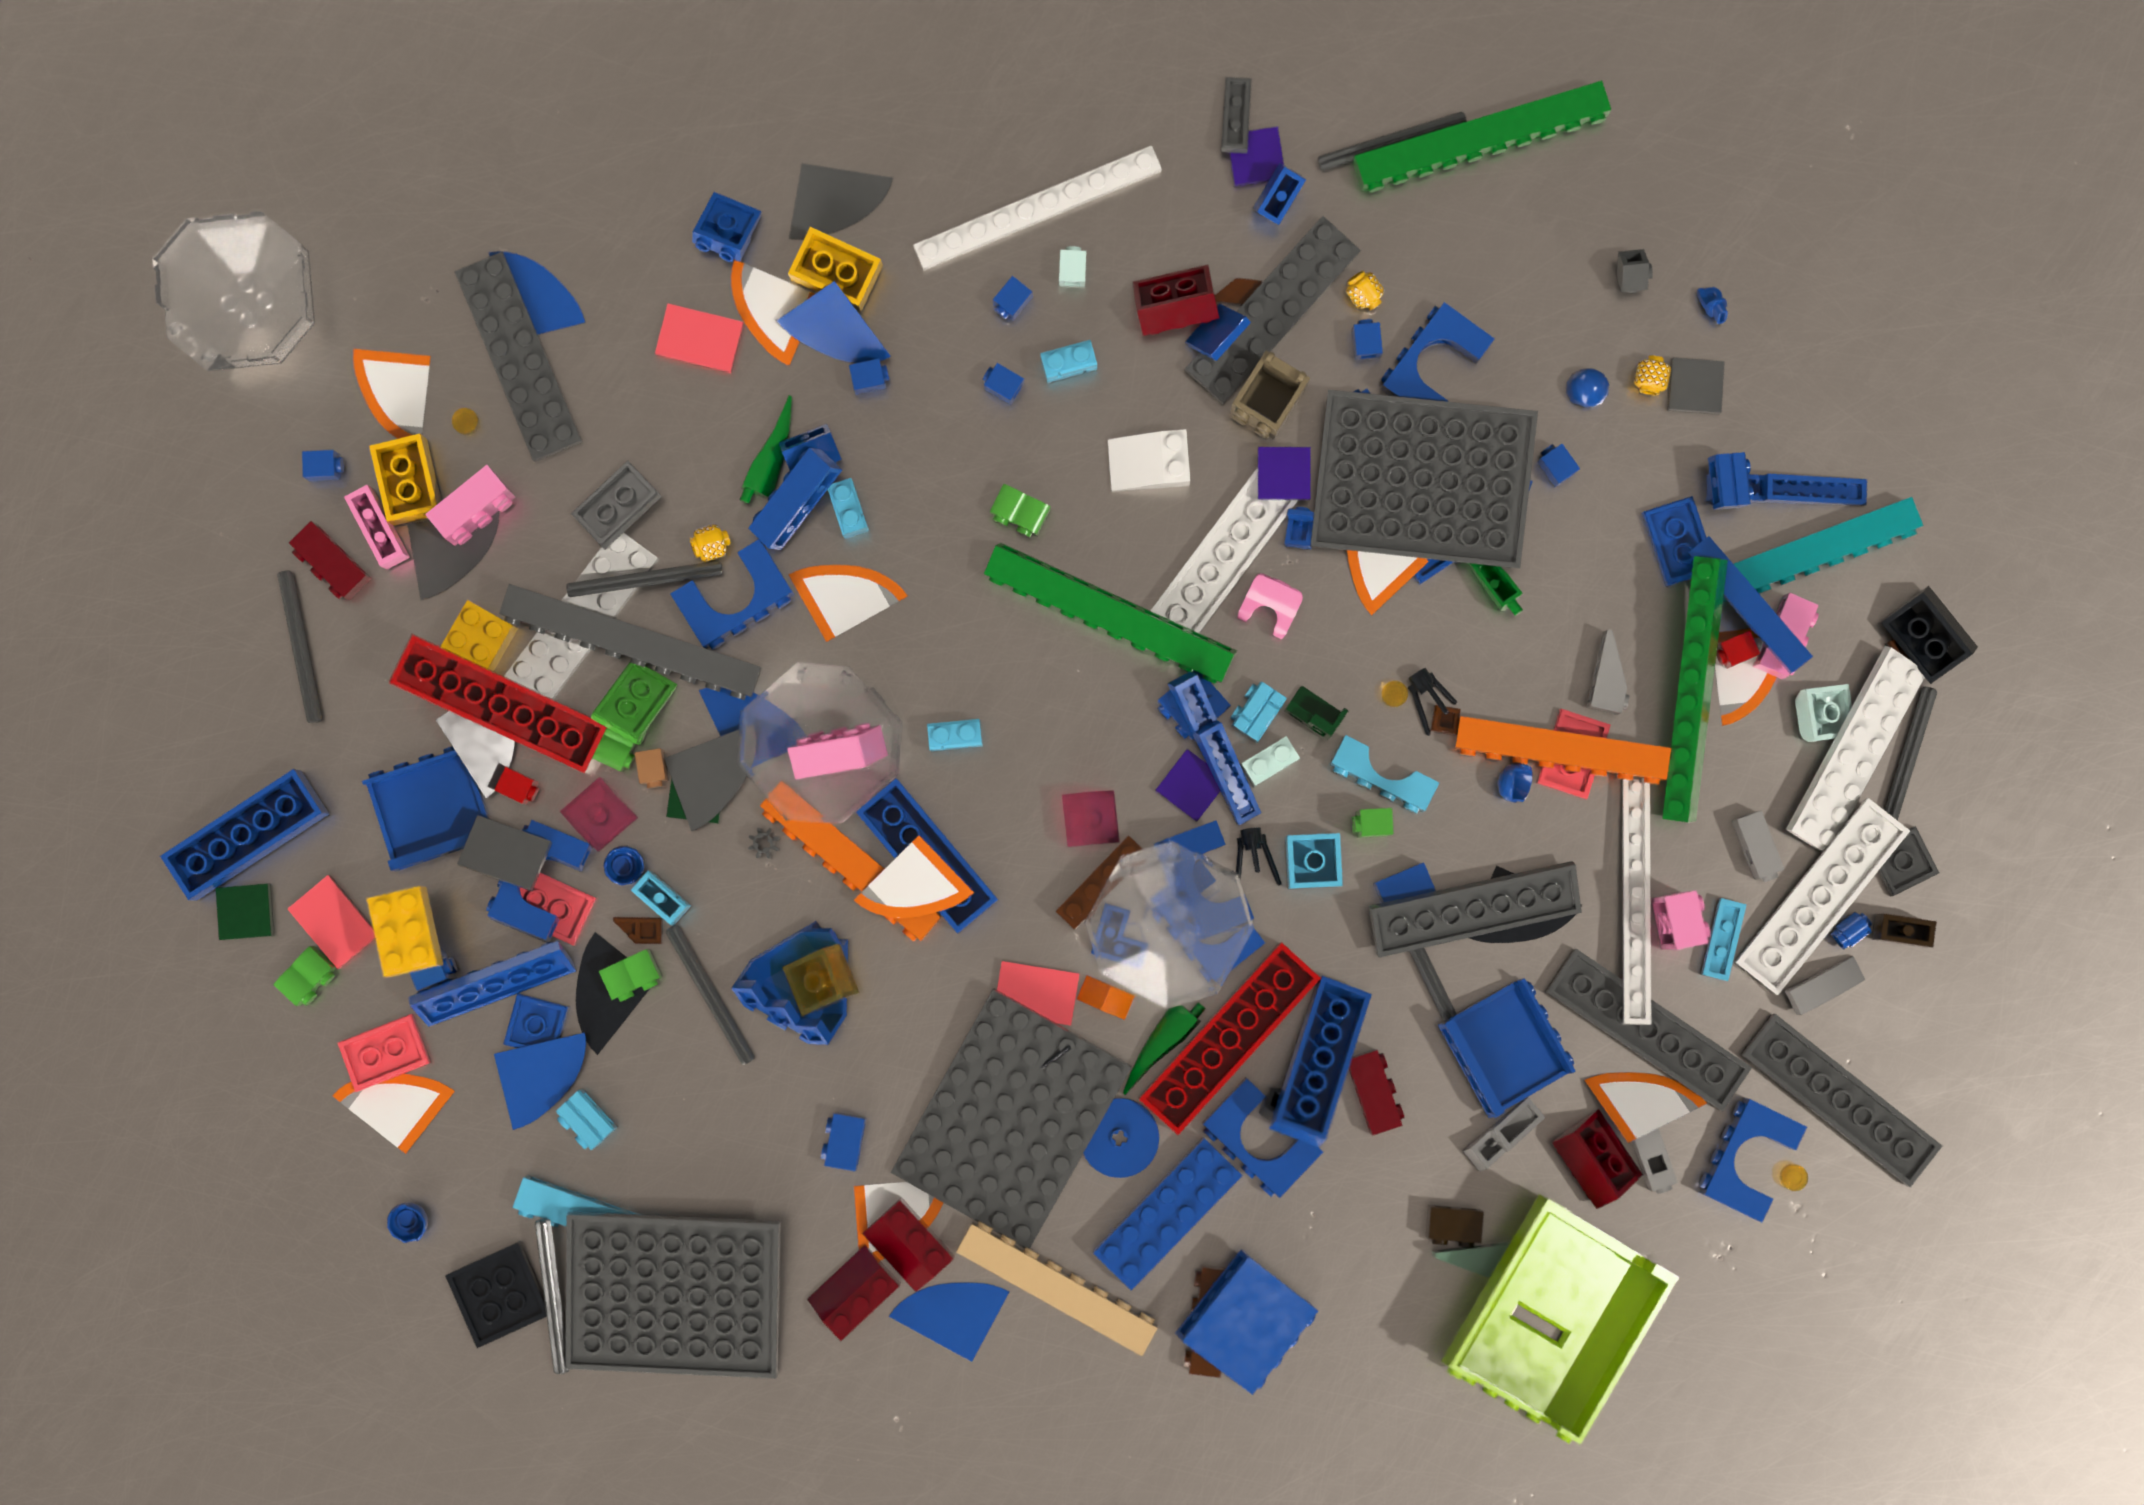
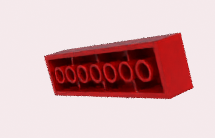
M412 633L389 679V683L583 773L586 772L607 728L582 712Z
M1280 942L1138 1097L1139 1100L1179 1135L1321 978L1288 947Z

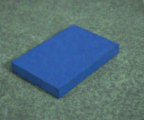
M1693 496L1642 512L1666 587L1691 579L1693 559L1688 552L1707 538Z

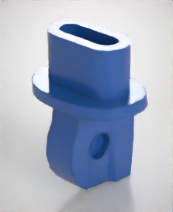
M1715 287L1697 289V296L1706 313L1710 317H1714L1717 324L1724 323L1727 320L1728 311L1726 309L1727 301L1725 298H1722L1721 291Z

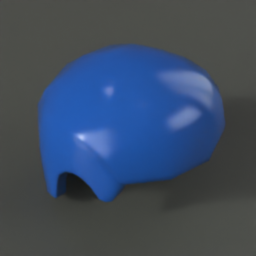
M1581 369L1573 373L1568 379L1566 393L1573 404L1586 408L1595 407L1602 404L1608 396L1609 382L1605 375L1596 369Z
M1512 763L1503 769L1498 778V789L1504 800L1513 803L1525 801L1532 784V767L1525 764Z
M628 845L613 848L606 856L603 864L605 875L611 882L622 886L636 882L644 872L642 855L637 849Z
M405 1202L392 1208L387 1217V1228L394 1238L403 1243L419 1241L428 1228V1217L424 1209L418 1204Z

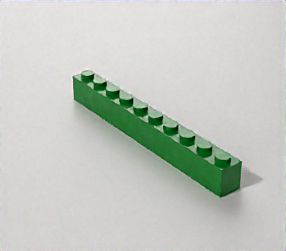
M1601 80L1355 155L1352 163L1361 191L1369 189V192H1375L1383 189L1385 184L1391 182L1394 185L1402 184L1409 180L1408 177L1417 174L1419 177H1425L1432 174L1434 169L1443 167V170L1451 169L1463 160L1474 162L1481 159L1483 154L1490 152L1493 155L1507 151V147L1517 144V147H1523L1532 143V139L1541 137L1542 140H1546L1556 136L1558 131L1566 129V132H1572L1582 127L1581 124L1591 122V125L1601 123L1606 120L1612 109L1603 81Z
M1003 543L995 545L984 572L985 575L990 577L989 581L997 585L1003 586L1005 583L1013 587V592L1025 597L1029 594L1037 598L1036 602L1045 607L1053 605L1060 609L1061 614L1070 618L1077 616L1084 620L1083 623L1094 629L1101 627L1107 630V634L1115 639L1121 640L1123 637L1131 641V646L1145 651L1147 648L1155 652L1154 656L1163 661L1169 662L1171 659L1179 663L1178 667L1187 672L1195 670L1203 674L1202 678L1211 683H1217V681L1222 683L1237 653V650Z
M1694 556L1662 817V819L1695 822L1697 819L1728 560Z

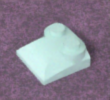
M1849 684L1800 690L1796 696L1795 705L1799 731L1804 740L1814 742L1835 739L1852 708Z

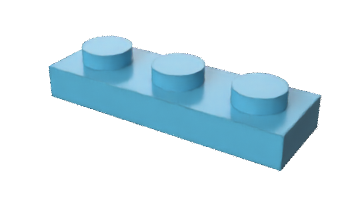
M1719 898L1701 975L1724 981L1729 980L1747 904Z

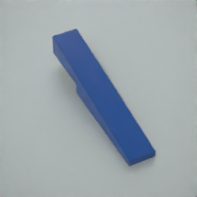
M1748 474V483L1752 486L1754 493L1753 499L1750 500L1751 502L1867 505V479L1785 474ZM1707 475L1706 501H1712L1709 475Z
M1710 536L1688 552L1693 560L1694 556L1728 560L1724 597L1750 629L1759 636L1789 674L1795 672L1813 657Z
M1189 671L1167 683L1236 823L1241 825L1261 814L1222 722L1217 720L1198 675Z

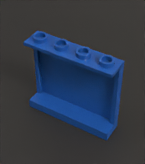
M453 746L443 749L444 754L435 757L434 754L421 756L418 758L419 762L409 765V762L393 766V771L384 773V770L368 774L369 779L362 781L363 785H366L391 859L388 860L390 871H399L464 849L477 815L490 819L478 785Z
M1525 978L1510 983L1438 1024L1488 1118H1496L1505 1113L1504 1110L1561 1077L1576 1072L1573 1067L1574 1060L1572 1056L1563 1049L1560 1043L1562 1039L1559 1032L1551 1027L1548 1021L1549 1015L1543 1005H1539L1535 998L1536 991L1533 985L1526 981Z
M1241 1249L1175 1334L1183 1343L1253 1395L1256 1390H1259L1265 1384L1266 1377L1270 1372L1280 1365L1288 1349L1298 1342L1299 1335L1303 1330L1313 1323L1318 1310Z

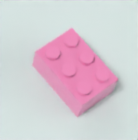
M486 465L425 515L447 541L454 546L458 543L462 545L472 537L471 533L478 527L482 529L493 520L491 517L496 512L507 510L513 504L511 500L515 496L500 477Z
M870 723L859 724L847 730V727H840L824 734V731L808 734V737L797 739V744L788 748L795 779L863 768L888 756L881 725L871 727Z
M1697 891L1678 892L1650 898L1661 950H1678L1708 943L1707 937H1710V929L1707 921H1703L1701 911H1704V902L1702 896L1697 894Z

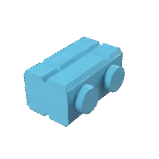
M1091 340L1040 353L1047 383L1083 374V371L1097 370V361Z
M852 478L831 484L828 492L844 539L868 532L869 528Z
M1262 681L1258 686L1252 684L1244 696L1249 700L1243 708L1238 705L1230 719L1234 720L1231 727L1255 743H1258L1287 699Z
M980 719L927 724L929 750L931 752L983 747Z
M647 871L631 890L670 925H675L691 907L684 898L664 881H661L653 871Z
M579 1089L556 1110L559 1115L557 1118L558 1122L566 1130L571 1128L577 1134L575 1140L584 1149L588 1147L591 1150L595 1149L618 1128L583 1089Z

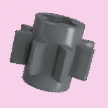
M757 828L758 835H749V838L753 840V845L749 846L748 849H756L758 851L756 858H760L762 853H765L766 857L771 859V851H780L775 846V841L780 840V837L771 836L773 829L769 828L766 833H763L761 828ZM768 836L767 841L771 843L770 847H764L761 850V845L758 841Z

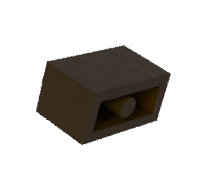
M1876 914L1872 940L1933 948L1937 921L1891 914Z
M1428 1205L1426 1237L1432 1239V1244L1448 1245V1241H1458V1246L1474 1247V1243H1482L1484 1211L1473 1208Z

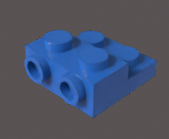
M713 192L693 230L692 243H695V246L700 251L709 252V250L719 253V256L727 262H732L733 260L740 262L750 244L751 235L761 218L762 211Z
M1193 670L1192 673L1197 674L1216 718L1220 717L1231 705L1211 682L1202 678L1203 674ZM1169 690L1157 701L1160 704L1157 709L1167 720L1171 717L1176 722L1177 726L1175 729L1184 739L1189 737L1192 741L1194 736L1171 690Z

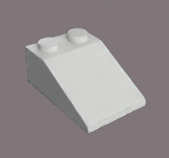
M1186 429L1108 439L1112 492L1190 485Z

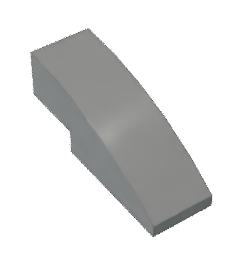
M1851 956L1785 990V993L1796 1015H1803L1864 981L1865 978L1854 956Z
M1527 1097L1487 1129L1463 1152L1480 1172L1486 1170L1505 1152L1510 1151L1545 1116Z

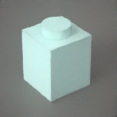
M1076 246L1066 247V250H1060L1059 286L1085 287L1086 251H1081V248Z

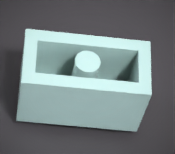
M1286 736L1243 762L1241 768L1252 786L1255 787L1298 761L1300 757Z

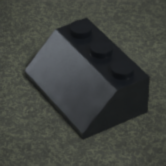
M1929 585L1881 622L1911 661L1917 665L1919 671L1930 684L1973 655L1978 648Z

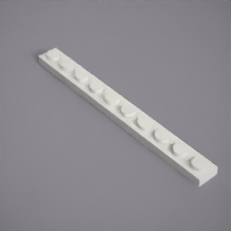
M1151 145L914 244V249L923 270H926L1162 171V168Z
M1633 776V781L1622 779L1623 1024L1650 1025V784L1644 783V778Z

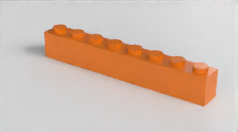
M1460 716L1455 749H1459L1461 755L1475 756L1476 752L1486 753L1487 759L1502 760V756L1512 757L1513 763L1528 764V760L1538 761L1539 767L1554 768V764L1564 765V770L1580 773L1581 768L1590 769L1592 775L1605 777L1607 772L1618 774V779L1633 781V776L1644 778V783L1659 785L1660 780H1667L1671 748L1463 716Z
M782 782L777 784L760 805L764 809L763 816L773 824L776 820L784 826L782 831L792 840L798 837L805 843L802 848L812 857L818 854L825 861L822 865L833 874L836 871L845 877L842 882L853 891L856 888L863 891L885 869ZM937 912L911 918L884 916L892 924L898 921L903 925L905 929L902 932L913 941L917 938L923 941L942 918Z

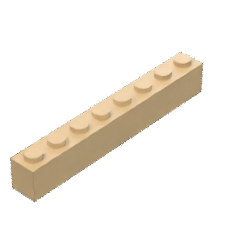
M981 1221L978 1224L972 1222L956 1251L958 1254L1143 1356L1158 1329L1154 1323L1155 1318L1142 1311L1138 1315L1130 1310L1132 1306L1119 1298L1115 1302L1108 1298L1109 1293L1098 1286H1094L1093 1289L1084 1284L1086 1280L1079 1275L1071 1273L1069 1276L1061 1271L1063 1267L1051 1260L1045 1263L1038 1259L1039 1254L1027 1247L1022 1250L1015 1246L1016 1241L1002 1234L999 1237L992 1233V1227Z

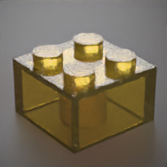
M840 944L822 948L782 967L802 1016L818 1012L859 993Z

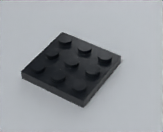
M520 1241L445 1275L476 1348L547 1317L544 1296Z

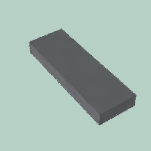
M1226 77L1221 152L1247 153L1252 78Z

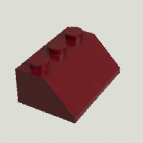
M1209 265L1133 282L1136 309L1143 336L1155 335L1175 328L1182 329L1189 325L1208 323L1219 319Z
M1599 1109L1568 1128L1552 1142L1558 1154L1562 1157L1596 1209L1618 1200L1643 1176Z
M902 1197L862 1233L915 1292L932 1280L955 1257Z
M865 1244L807 1300L822 1322L842 1341L901 1285V1282Z

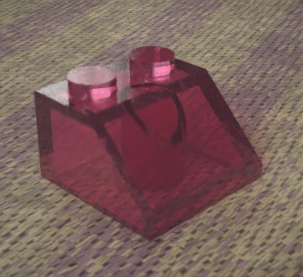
M602 777L596 779L560 811L574 829L598 852L638 819L637 815L605 778Z
M1114 790L1062 795L1068 848L1120 842Z

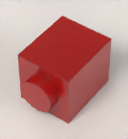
M1749 630L1718 644L1716 656L1720 664H1725L1726 669L1761 653Z
M505 767L494 791L527 805L529 801L533 802L539 788L536 787L538 781Z

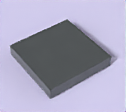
M1672 358L1668 410L1720 414L1722 412L1725 361Z
M1916 826L1909 828L1910 832L1878 871L1890 896H1895L1939 874Z

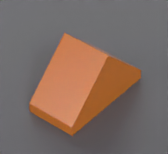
M1086 975L1077 1000L1125 1020L1135 996Z

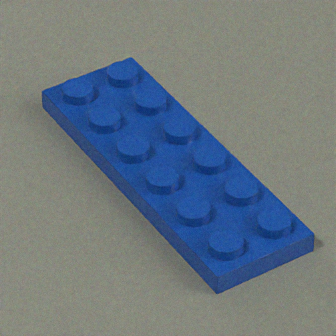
M559 941L547 942L537 949L521 952L516 957L494 962L489 967L470 971L465 976L454 980H446L441 985L431 989L420 990L415 995L409 996L408 999L411 1008L430 1027L576 972L574 962Z

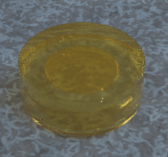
M461 408L453 414L452 425L460 434L470 435L478 429L479 417L473 410Z
M1391 681L1382 688L1381 698L1387 706L1399 707L1406 702L1408 690L1403 683Z
M1789 1164L1781 1170L1780 1182L1788 1190L1799 1191L1807 1185L1808 1174L1802 1166Z

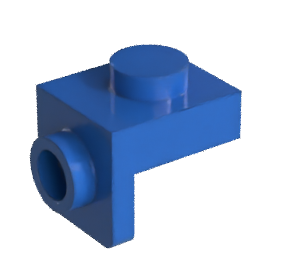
M1305 507L1288 509L1287 516L1289 520L1285 546L1311 550L1314 512Z

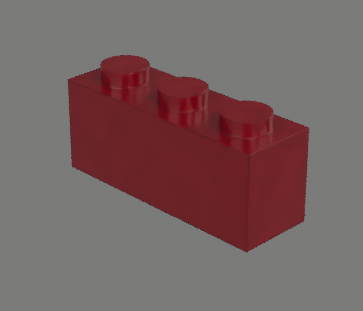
M310 521L289 542L294 548L292 551L293 555L302 563L306 560L312 566L310 569L312 574L320 581L325 579L331 585L328 589L338 599L343 597L350 601L372 579L313 521Z
M1376 1049L1352 1056L1348 1068L1372 1136L1403 1126L1401 1119L1405 1118L1400 1103L1395 1104L1392 1095L1396 1093L1392 1078L1387 1079L1384 1069L1388 1068L1383 1053L1379 1054Z

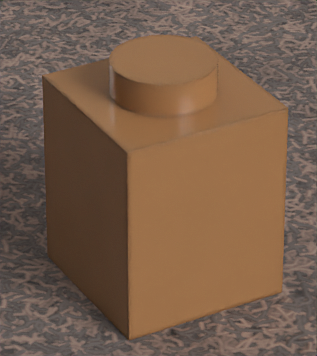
M663 749L634 752L639 784H647V789L662 787V782L669 781Z

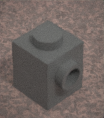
M1645 250L1618 252L1617 280L1621 291L1634 293L1639 290H1648V280L1652 279L1653 270Z

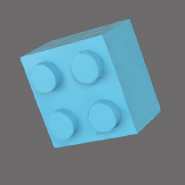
M1340 833L1285 836L1288 889L1343 886Z

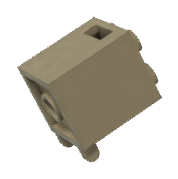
M1265 351L1232 403L1230 413L1233 414L1232 418L1241 425L1245 426L1248 423L1256 428L1254 432L1262 438L1268 439L1270 437L1274 440L1307 388L1310 377L1306 375L1307 373L1300 372L1277 358L1273 352Z

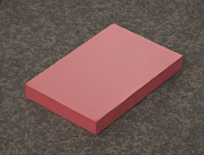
M667 304L655 354L731 373L744 323L722 316Z
M1560 709L1553 730L1607 738L1611 725ZM1554 764V768L1541 767L1537 784L1588 799L1595 775L1591 774L1590 769L1581 768L1579 773L1564 770V765Z
M541 872L533 891L520 888L522 898L528 904L554 914L559 918L552 936L575 946L597 898Z
M330 875L323 878L288 908L289 912L337 969L344 966L376 939L373 926Z
M1002 961L997 990L1057 1024L1071 1026L1079 973Z
M413 1014L337 1043L355 1092L431 1063Z

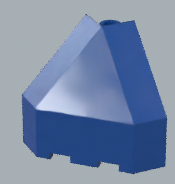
M814 921L750 959L731 989L744 1007L751 1011L757 1008L767 1014V1020L783 1030L789 1027L801 1034L800 1040L807 1044L828 1045L847 1016L848 939H838L836 933L831 928H821L818 922Z

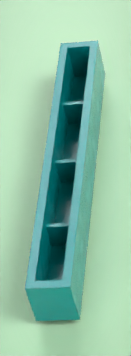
M1910 497L1734 563V565L1760 594L1770 590V584L1779 581L1780 585H1784L1796 580L1794 576L1796 574L1804 572V575L1808 576L1820 571V565L1828 563L1829 567L1845 562L1844 556L1852 554L1853 558L1869 553L1868 547L1877 545V548L1880 549L1893 544L1892 538L1901 535L1902 540L1917 535L1916 529L1924 525L1914 500Z

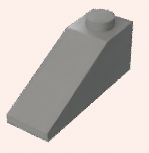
M1606 630L1603 632L1587 708L1618 715L1622 713V709H1627L1629 695L1626 694L1627 684L1613 631Z

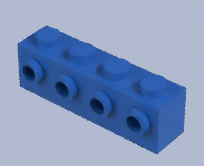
M809 447L800 455L799 462L793 470H790L784 476V482L781 486L771 493L765 507L755 514L753 522L748 529L768 549L782 550L841 473L842 469L823 450Z

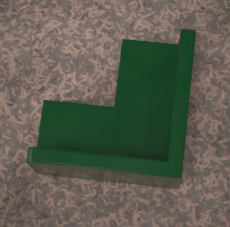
M1304 686L1298 689L1284 712L1326 740L1332 737L1349 711L1346 708L1341 711Z

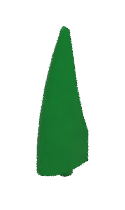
M790 395L785 402L774 430L752 462L741 489H743L739 500L746 504L750 503L753 494L768 499L773 490H775L784 461L779 442L787 440L789 437L792 396Z
M1468 563L1501 612L1509 608L1514 616H1517L1523 611L1517 602L1523 593L1505 570L1498 566Z
M1175 1000L1142 1048L1123 1091L1124 1095H1127L1153 1065L1185 1041L1201 1022L1198 1017L1206 1009L1201 1003L1198 1002L1189 1011L1180 1002Z

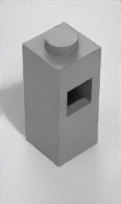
M1762 810L1732 820L1753 878H1762L1763 882L1778 878L1777 872L1785 869Z
M1658 1128L1631 1143L1648 1190L1661 1194L1672 1190L1671 1185L1678 1182Z

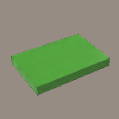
M629 662L593 711L591 719L637 744L676 690L677 684L647 666L642 667Z

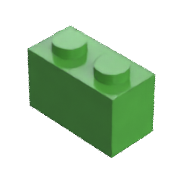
M1392 808L1362 809L1355 812L1356 816L1351 817L1352 833L1357 832V838L1385 837L1394 834Z

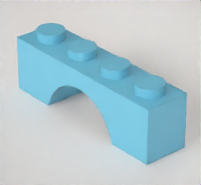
M1347 735L1343 737L1329 764L1334 767L1333 772L1347 778L1348 774L1357 778L1356 783L1369 790L1371 787H1374L1381 791L1380 796L1392 802L1396 798L1404 802L1403 807L1416 814L1419 810L1421 812L1426 811L1439 785V782L1418 771L1413 772L1402 780H1389L1381 777L1371 766L1369 746Z

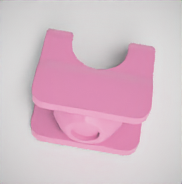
M1260 573L1254 578L1237 618L1247 622L1256 608L1269 606L1275 610L1278 618L1273 635L1283 639L1297 613L1303 595L1301 591L1291 587L1289 584Z

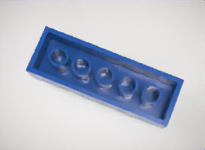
M292 769L160 857L186 898L197 901L329 815V812L303 772Z
M897 778L856 811L894 858H897L920 836L974 892L961 903L939 911L957 934L998 901V898Z
M1322 976L1316 983L1269 1129L1320 1147L1326 1141L1372 994Z
M1202 1137L1096 1246L1093 1254L1132 1291L1242 1177V1174Z

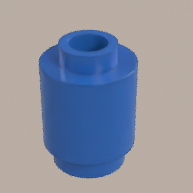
M1853 912L1834 927L1835 930L1831 933V936L1842 949L1852 948L1871 933L1870 926H1872V923L1864 913L1859 915L1857 912Z

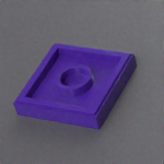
M1278 126L1248 131L1247 153H1229L1235 187L1268 182L1279 163L1284 165Z
M1258 447V500H1310L1311 447Z
M1186 749L1155 790L1196 822L1220 793V789L1207 763L1188 749Z

